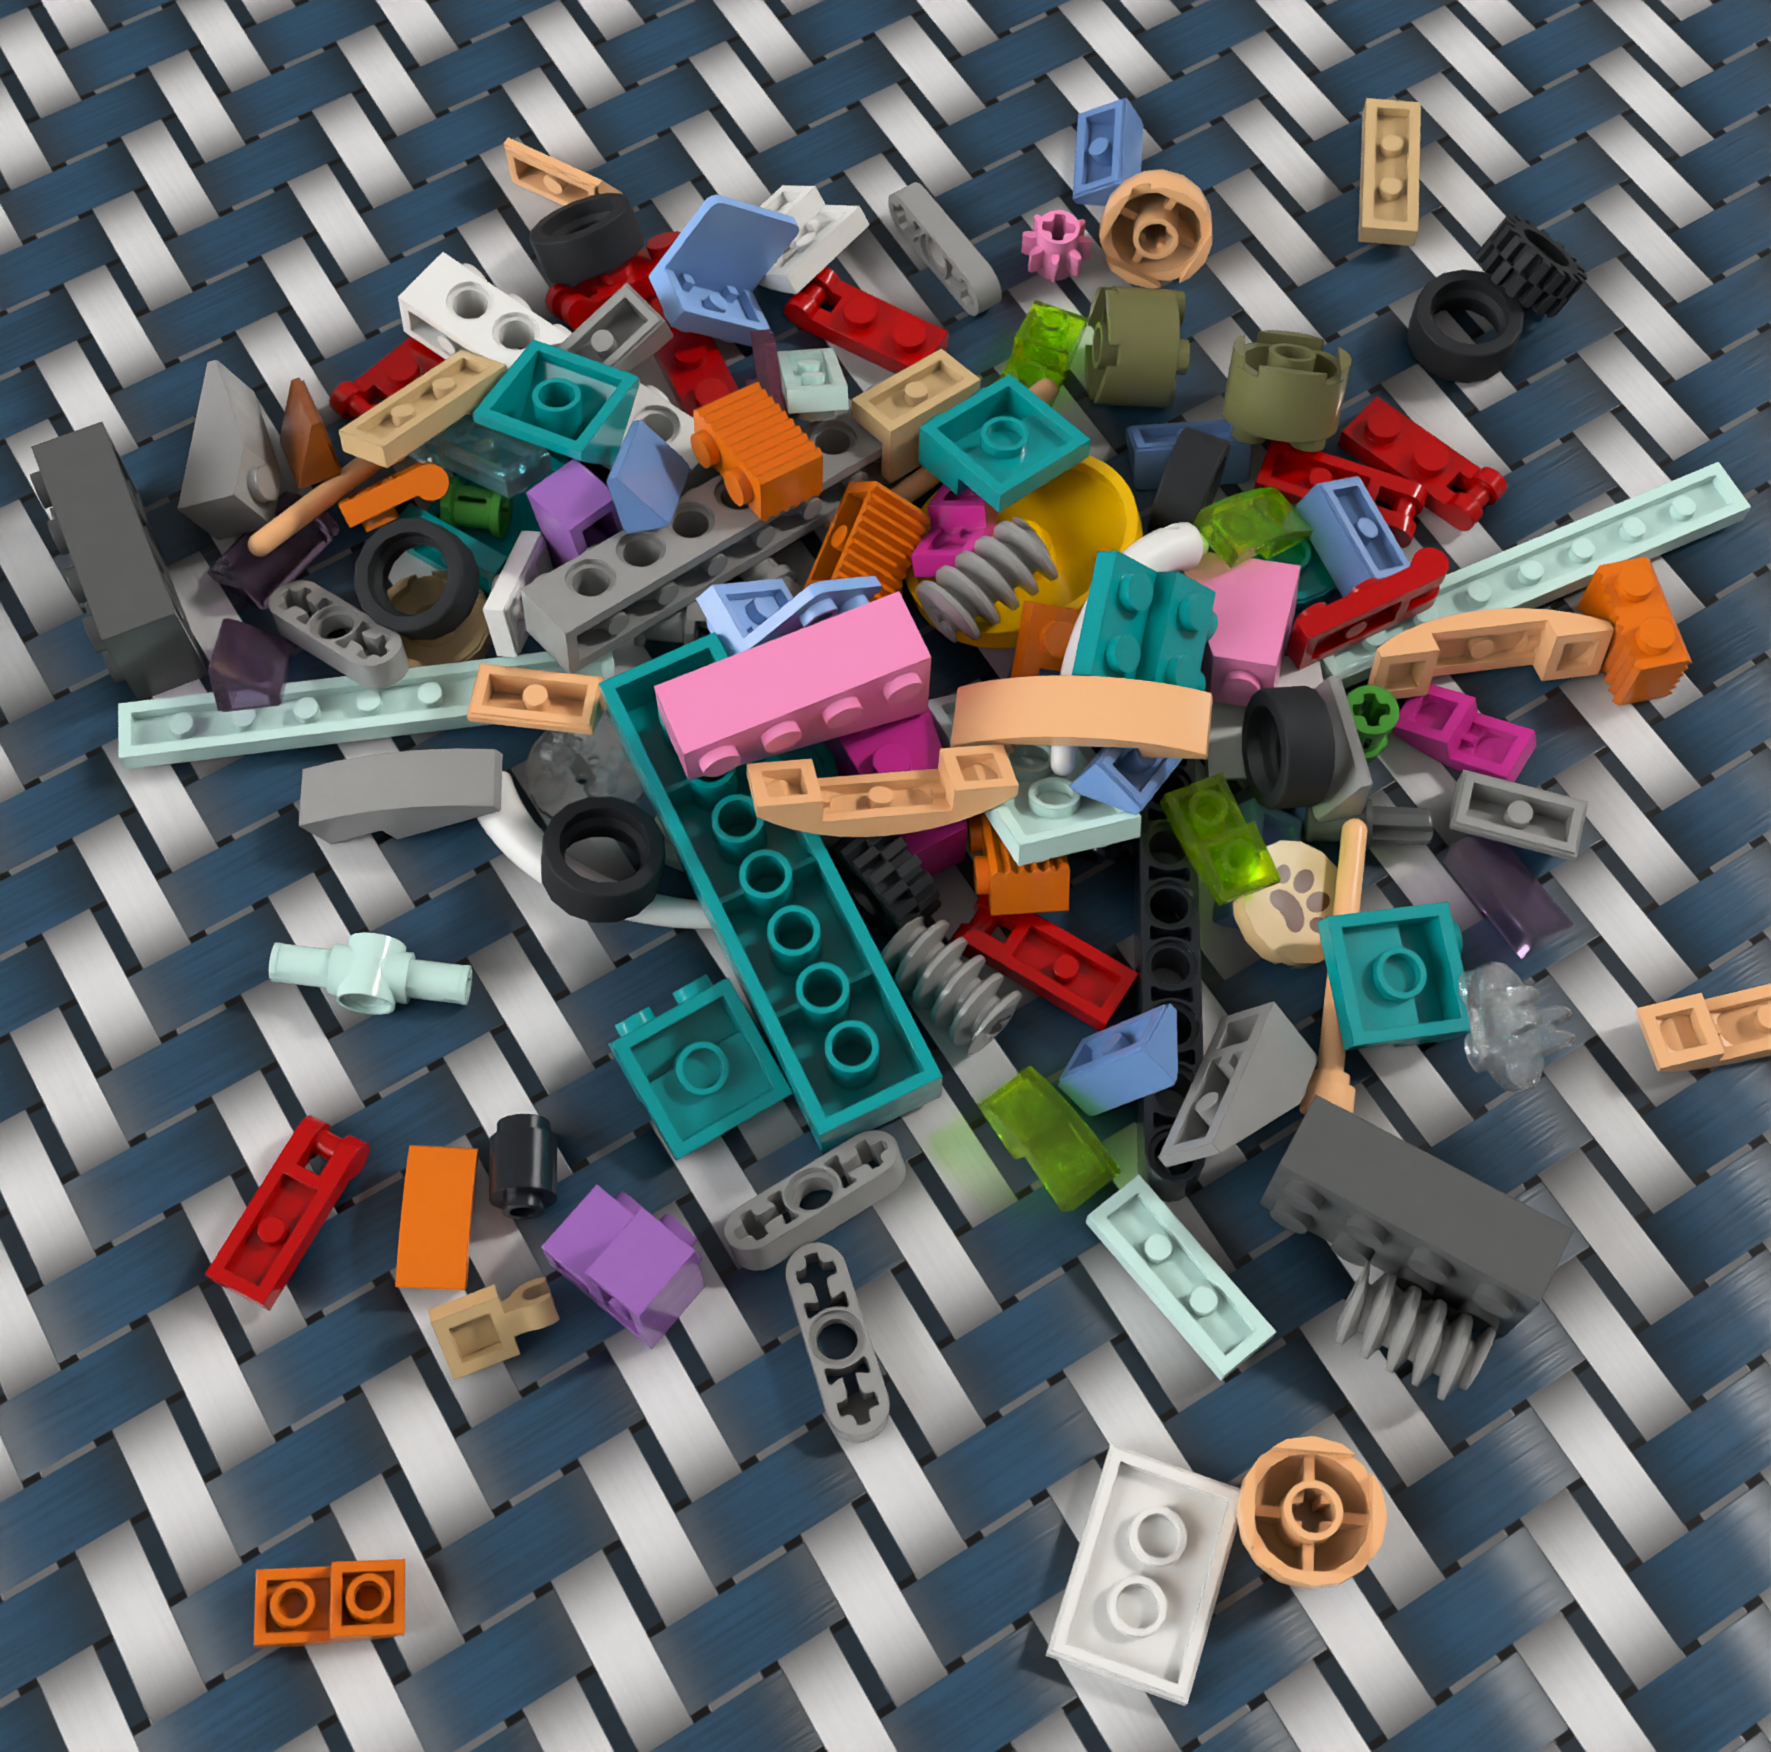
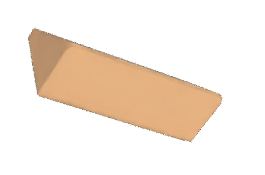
M507 138L504 142L512 182L565 206L592 195L621 193L603 180L513 139Z
M480 663L467 719L471 722L593 735L605 710L598 684L604 681V677Z

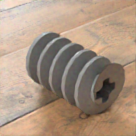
M1015 516L1012 519L1013 523L1004 520L994 527V538L984 535L975 541V553L967 550L960 552L955 558L956 568L948 565L939 568L936 571L935 577L937 584L925 580L917 585L916 594L921 605L935 626L951 642H957L955 634L959 630L973 640L980 638V631L975 621V618L979 615L992 625L998 624L1000 618L994 605L997 601H1000L1012 611L1019 608V601L1014 592L1015 587L1019 586L1031 596L1037 594L1039 589L1033 576L1036 571L1049 581H1054L1058 578L1057 570L1046 545L1021 518Z
M923 916L917 917L904 925L894 935L880 955L890 974H895L897 988L901 992L910 993L914 991L912 1001L919 1010L932 1009L930 1019L937 1028L951 1026L949 1039L956 1046L969 1044L967 1055H973L988 1045L1009 1023L1022 998V994L1016 990L999 999L996 993L1004 977L998 972L981 981L978 975L986 962L985 958L980 954L963 963L960 957L968 944L967 940L962 936L945 946L941 941L950 927L949 923L943 919L927 928L924 925L925 918Z
M1368 1261L1338 1316L1335 1342L1342 1346L1357 1332L1362 1334L1361 1357L1365 1359L1371 1357L1382 1346L1388 1348L1386 1370L1390 1373H1394L1407 1360L1413 1362L1411 1384L1417 1388L1432 1374L1439 1376L1437 1399L1445 1401L1458 1388L1467 1390L1486 1360L1496 1335V1329L1487 1327L1474 1339H1471L1472 1316L1467 1313H1461L1450 1324L1445 1325L1447 1303L1445 1301L1436 1299L1425 1310L1419 1311L1421 1302V1289L1415 1285L1410 1286L1399 1297H1394L1396 1275L1391 1272H1385L1373 1284H1370V1261Z

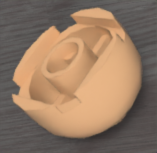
M1164 169L1143 171L1124 180L1109 196L1100 221L1099 231L1100 245L1106 254V262L1111 271L1127 283L1144 288H1161V283L1158 280L1172 281L1179 278V283L1191 278L1205 264L1212 246L1213 234L1211 210L1201 189L1184 175Z
M1317 1436L1286 1439L1262 1454L1242 1480L1236 1506L1241 1541L1254 1563L1278 1582L1304 1590L1337 1587L1362 1572L1382 1546L1388 1517L1382 1487L1373 1473L1369 1475L1364 1465L1353 1457L1355 1453L1341 1443Z

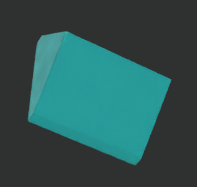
M533 339L473 412V419L477 424L576 460L612 467L618 455L639 389V376Z

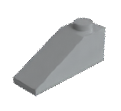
M216 359L207 362L177 510L216 540L259 530L275 518L282 474L255 392Z
M1274 1001L1221 1018L1158 1157L1165 1167L1220 1154L1301 1103L1307 1092V1085L1319 1057Z

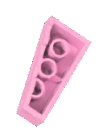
M898 591L654 686L660 717L688 780L701 776L716 777L733 770L736 766L928 712L931 655Z

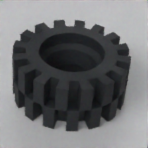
M1509 214L1477 251L1476 259L1482 263L1480 267L1483 271L1492 275L1490 279L1496 285H1502L1506 289L1505 293L1511 298L1517 297L1520 300V304L1527 309L1531 306L1535 313L1541 316L1545 314L1548 318H1552L1560 312L1587 280V275L1584 274L1585 270L1582 265L1576 263L1577 259L1572 253L1566 252L1564 250L1565 246L1559 241H1553L1549 237L1550 234L1544 229L1540 231L1533 222L1529 220L1525 222L1521 216Z
M894 835L843 837L827 851L852 900L855 902L854 904L858 912L862 911L866 915L867 922L873 927L878 926L882 935L887 938L890 936L892 939L908 922L922 916L926 920L941 907V901L938 900L940 897L939 891L931 885L934 880L929 872L922 870L920 867L922 861L916 854L913 856L907 850L908 844L901 837L898 839Z

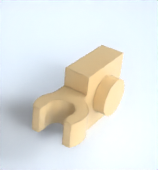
M545 1277L533 1279L522 1284L503 1301H501L494 1284L428 1310L432 1327L454 1380L520 1355L515 1336L548 1327L560 1320Z

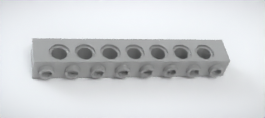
M878 382V383L873 384V385L870 386L867 390H869L870 388H872V387L878 385V384L881 383V382ZM849 400V410L835 411L834 418L813 421L801 428L802 433H806L809 441L813 440L816 448L820 447L823 454V491L818 497L812 496L808 502L802 500L798 507L792 505L787 512L782 510L777 517L771 515L767 522H765L747 504L738 506L731 499L726 490L724 479L720 474L703 485L688 490L681 496L669 526L627 534L626 530H622L600 544L590 546L581 555L553 571L541 574L532 583L521 588L526 631L568 673H575L694 602L710 586L726 583L823 525L836 514L849 481H877L885 487L890 485L891 483L881 475L882 443L851 418V400Z

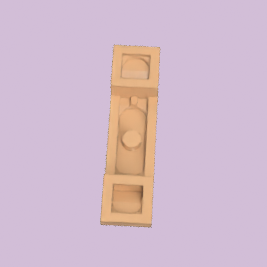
M1501 608L1450 615L1403 631L1378 647L1367 685L1379 686L1389 691L1395 699L1427 695L1432 677L1526 665H1533L1541 681L1598 675L1614 628L1610 621L1587 615L1548 609Z
M1027 676L978 682L961 686L957 689L950 748L1004 744L1007 753H1015L1016 745L1138 748L1142 757L1207 759L1213 697L1209 692L1182 686L1100 676Z
M1004 744L940 748L938 769L817 778L812 759L749 763L746 767V775L758 818L797 831L838 837L890 836L913 833L956 823L988 811L1018 795L1019 788Z
M1771 983L1704 999L1702 993L1639 1007L1635 1012L1658 1073L1711 1068L1771 1056Z

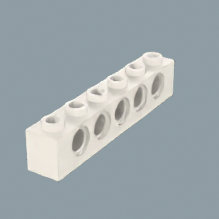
M444 252L398 296L404 332L445 360L463 349L504 363L508 371L533 339L558 347L572 334L566 327L560 324L552 325L534 313L529 305L519 296L512 293L507 295L489 283L474 266L467 263L460 264ZM513 348H524L521 350H512ZM639 383V389L622 443L632 421L642 420L689 464L691 471L682 495L688 490L697 488L710 481L718 471L714 466L704 468L697 460L691 447L690 437L694 434V416H689L671 404L666 395L656 387L651 385L644 386ZM603 465L604 467H606L607 469H609V470L611 471V469H612L611 466H605V465Z

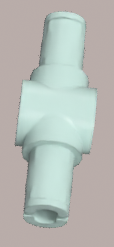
M363 932L349 936L348 945L336 943L332 949L276 942L270 955L269 978L271 982L327 988V993L337 996L336 1001L349 1010L365 1014L382 1015L393 1012L396 1003L408 1004L410 998L467 1005L472 986L471 965L416 960L415 954L406 952L407 947L401 941L387 935Z

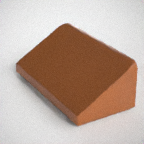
M300 378L291 380L280 435V445L297 486L305 488L341 475L340 470L342 468L304 380L301 381Z

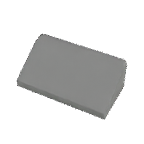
M1336 675L1328 677L1315 688L1327 706L1335 740V768L1331 787L1324 800L1312 806L1315 819L1321 822L1361 815L1373 785L1342 680Z
M1463 769L1454 787L1449 829L1575 861L1578 855L1588 801Z

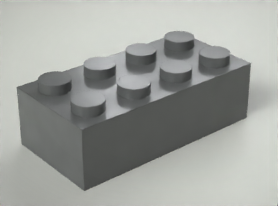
M101 421L31 446L40 470L30 474L32 484L45 509L51 507L50 512L53 519L47 521L49 531L62 556L67 555L70 567L64 569L66 578L79 604L84 603L88 614L87 617L82 618L83 625L96 653L102 652L114 682L118 684L127 681L137 700L142 701L208 676L139 492L103 422Z
M1315 1095L1259 1202V1205L1271 1210V1218L1284 1228L1300 1234L1310 1231L1332 1243L1331 1249L1334 1253L1347 1262L1364 1267L1370 1261V1264L1378 1269L1395 1274V1285L1402 1291L1415 1285L1421 1289V1300L1441 1299L1447 1303V1306L1457 1310V1317L1461 1313H1467L1472 1316V1329L1482 1332L1487 1327H1493L1496 1329V1332L1503 1336H1506L1540 1304L1574 1229L1318 1095Z

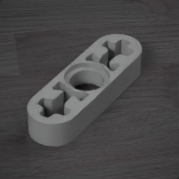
M914 182L889 196V211L899 232L968 314L976 316L1001 302V286L992 267L921 184Z
M305 580L293 581L279 587L270 596L268 606L278 632L282 636L360 685L372 689L384 688L397 683L406 675L409 669V661L399 634L376 624L369 615L316 583ZM310 611L312 612L311 618H309L308 612ZM343 628L352 629L342 637L324 639L326 635ZM366 649L368 650V653L370 655L367 658L364 652Z
M879 1130L859 1133L736 1208L726 1220L724 1235L737 1263L749 1270L758 1271L771 1268L790 1257L801 1246L814 1242L893 1193L902 1184L906 1175V1166L895 1138ZM874 1160L880 1166L872 1169L866 1163ZM843 1176H846L849 1184L846 1188L843 1187L840 1179ZM821 1189L833 1192L831 1199L818 1209L805 1210L799 1207L802 1199L810 1192ZM786 1211H788L792 1220L788 1224L785 1223L782 1216ZM760 1230L766 1236L756 1241L751 1234Z
M814 1242L803 1245L791 1255L787 1262L786 1282L828 1421L834 1432L847 1441L860 1443L872 1440L883 1431L888 1422L890 1402L846 1262L841 1253L828 1244ZM819 1262L823 1271L834 1269L836 1273L827 1278L828 1294L832 1307L820 1311L813 1318L809 1319L806 1311H819V1302L813 1285L811 1283L800 1285L798 1280L807 1276V1264ZM843 1299L846 1300L848 1307H833ZM836 1323L850 1327L858 1339L854 1352L840 1360L827 1358L820 1352L817 1346L820 1332L825 1327ZM866 1364L869 1373H856L857 1386L863 1400L875 1398L878 1405L869 1409V1422L857 1425L852 1415L841 1417L838 1410L847 1406V1391L843 1378L830 1385L827 1382L826 1376H844L854 1372L861 1365Z

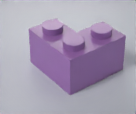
M576 459L571 460L526 492L542 535L545 538L555 569L581 555L590 546L600 544L623 530L608 485H605Z
M596 1185L541 1246L552 1267L651 1349L705 1288L699 1265L702 1258L692 1248L697 1242L694 1235L683 1224L667 1213L660 1220L656 1219L623 1191H619L613 1198L600 1186Z

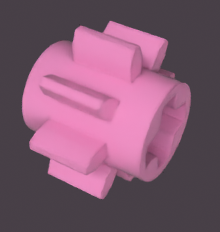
M1061 209L1050 211L1043 216L1036 214L1033 221V231L1023 232L1021 253L1029 255L1028 271L1030 273L1037 271L1040 276L1050 280V282L1066 279L1070 275L1074 277L1080 276L1081 260H1090L1093 241L1092 238L1084 236L1086 221L1084 219L1077 220L1075 216Z

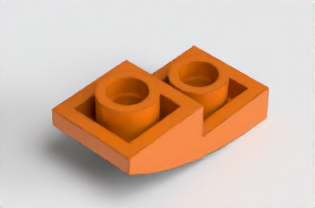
M409 1146L401 1210L395 1287L465 1290L467 1288L471 1222L475 1211L479 1148Z
M405 1559L331 1562V1566L256 1569L254 1649L354 1642L405 1635Z

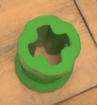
M449 477L448 490L440 500V520L455 528L461 526L490 530L491 535L497 538H504L509 531L513 513V492L511 486L499 483L493 489L463 485L460 478Z
M1366 685L1351 691L1347 696V700L1366 762H1371L1386 749L1389 733L1393 730L1399 719V706L1389 691L1379 686ZM1368 701L1365 710H1360L1363 702ZM1366 739H1371L1368 747L1363 748Z

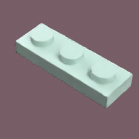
M834 348L777 352L778 376L788 414L799 413V418L805 421H823L834 418L835 411L849 410L848 385Z
M1140 1175L1136 1176L1087 1216L1086 1224L1220 1381L1275 1335V1329Z

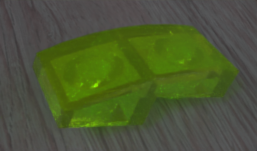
M1035 300L1015 335L1012 355L998 380L1010 374L1028 389L1041 379L1049 378L1053 380L1058 387L1056 397L1048 403L1052 408L1087 327L1088 318Z
M1273 487L1257 488L1217 501L1200 509L1193 523L1230 569L1260 553L1268 560L1310 538L1313 533V529L1277 488Z
M1223 773L1163 795L1160 804L1172 829L1200 879L1219 906L1278 884L1282 880L1255 822L1246 824Z
M1032 1066L1023 1068L977 1104L1013 1159L1022 1157L1027 1159L1062 1212L1074 1211L1122 1172L1080 1115Z

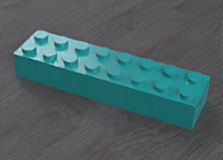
M714 632L598 684L607 715L793 1092L801 1112L821 1152L824 1153L859 1133L870 1131L941 1097L943 1076L819 834L789 829L758 818L746 775L747 764L736 766L733 770L720 776H701L688 780L660 717L654 686L728 658ZM775 755L750 763L774 762L781 760L778 755Z

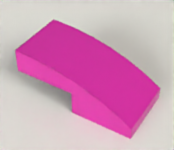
M943 484L927 505L928 514L931 519V528L911 554L915 577H936V571L944 565L956 568L955 558L960 552L967 550L975 553L974 545L976 540L984 535L992 537L999 512L972 489L969 488L956 495Z
M1430 684L1427 695L1408 697L1399 712V719L1392 730L1393 734L1412 747L1460 773L1464 769L1511 782L1516 781L1537 746L1535 730L1480 714L1477 711L1475 697Z

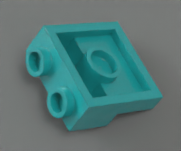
M1008 374L990 386L980 388L970 398L943 414L933 416L926 424L919 427L918 462L956 495L970 488L997 512H1001L1088 458L1091 439L1012 375Z
M1117 550L1097 552L1072 676H1100L1144 680L1204 691L1206 680L1200 668L1205 644L1214 636L1218 626V618L1213 611L1216 592L1178 571L1156 572Z
M1448 902L1333 915L1317 922L1344 1051L1394 1044L1395 1047L1454 1040L1477 1029L1475 1023L1477 1013L1476 996L1472 987L1466 983L1460 956L1463 948L1462 934L1458 924L1452 920Z
M705 974L673 992L672 994L678 1005L655 1017L648 1006L614 1025L620 1038L608 1044L640 1102H643L675 1160L681 1159L793 1094L729 978L712 985L709 977Z

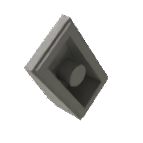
M625 283L557 348L629 372L661 349L674 335L667 322L628 283Z

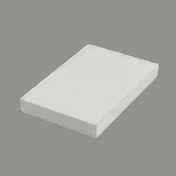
M1111 1444L1045 1656L1182 1706L1187 1705L1238 1525L1236 1506L1240 1488Z

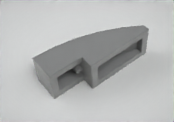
M496 749L410 750L349 758L303 769L299 827L330 844L381 830L398 840L501 811L503 754Z

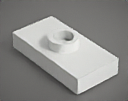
M521 531L501 573L494 577L491 593L483 607L497 656L518 657L519 653H521L529 633L526 631L520 589L532 583L541 574L553 571L545 538L540 531Z

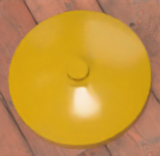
M1089 455L1088 458L999 512L996 525L1004 520L1013 523L1012 519L1016 516L1024 520L1035 531L1050 553L1058 573V578L1054 581H1049L1036 571L1033 576L1039 589L1037 594L1031 596L1019 586L1015 587L1014 592L1019 601V608L1012 611L1003 603L997 601L994 605L1000 622L992 625L979 615L975 618L981 637L973 640L959 630L955 634L957 641L985 648H1016L1024 601L1081 611L1089 595L1097 552L1117 550L1122 553L1132 543L1143 537L1142 523L1134 496L1122 476L1103 461ZM939 489L923 505V507L921 508L922 511L928 514L927 505L930 503V501L933 499V497L936 495ZM930 522L925 526V535L931 528ZM912 564L907 569L908 575L905 577L910 594L921 615L931 626L940 632L927 615L916 594L918 584L925 580L937 584L936 578L915 577Z

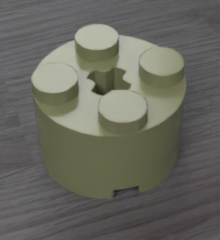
M1120 286L1098 287L1092 300L1088 319V326H1095L1092 345H1085V384L1088 398L1094 400L1093 403L1155 408L1172 407L1176 391L1175 376L1185 375L1190 361L1189 340L1180 339V326L1183 323L1186 309L1184 291Z
M1258 331L1257 342L1245 344V334L1237 337L1233 344L1221 411L1225 420L1233 426L1231 436L1247 444H1261L1266 439L1290 442V445L1294 448L1306 452L1323 450L1326 439L1333 436L1338 429L1352 362L1350 355L1338 346L1337 356L1335 357L1322 351L1323 339L1291 331Z

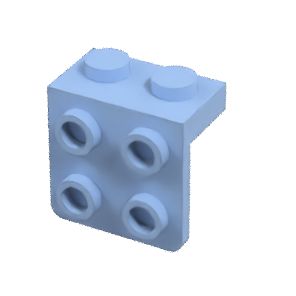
M722 195L708 197L648 276L662 305L664 316L671 327L682 332H694L718 338L727 343L735 342L760 349L772 334V331L753 294V290L798 235L799 227L795 219L789 215Z
M876 576L818 581L806 587L793 598L783 579L779 578L712 585L698 596L696 601L707 618L706 622L710 633H716L728 656L731 657L869 603L868 600L882 589V585Z

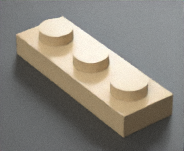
M1366 98L1362 114L1358 242L1414 246L1419 218L1421 102Z
M463 349L339 429L343 452L385 468L403 461L409 453L431 438L444 433L450 425L474 409H477L507 372L506 364Z

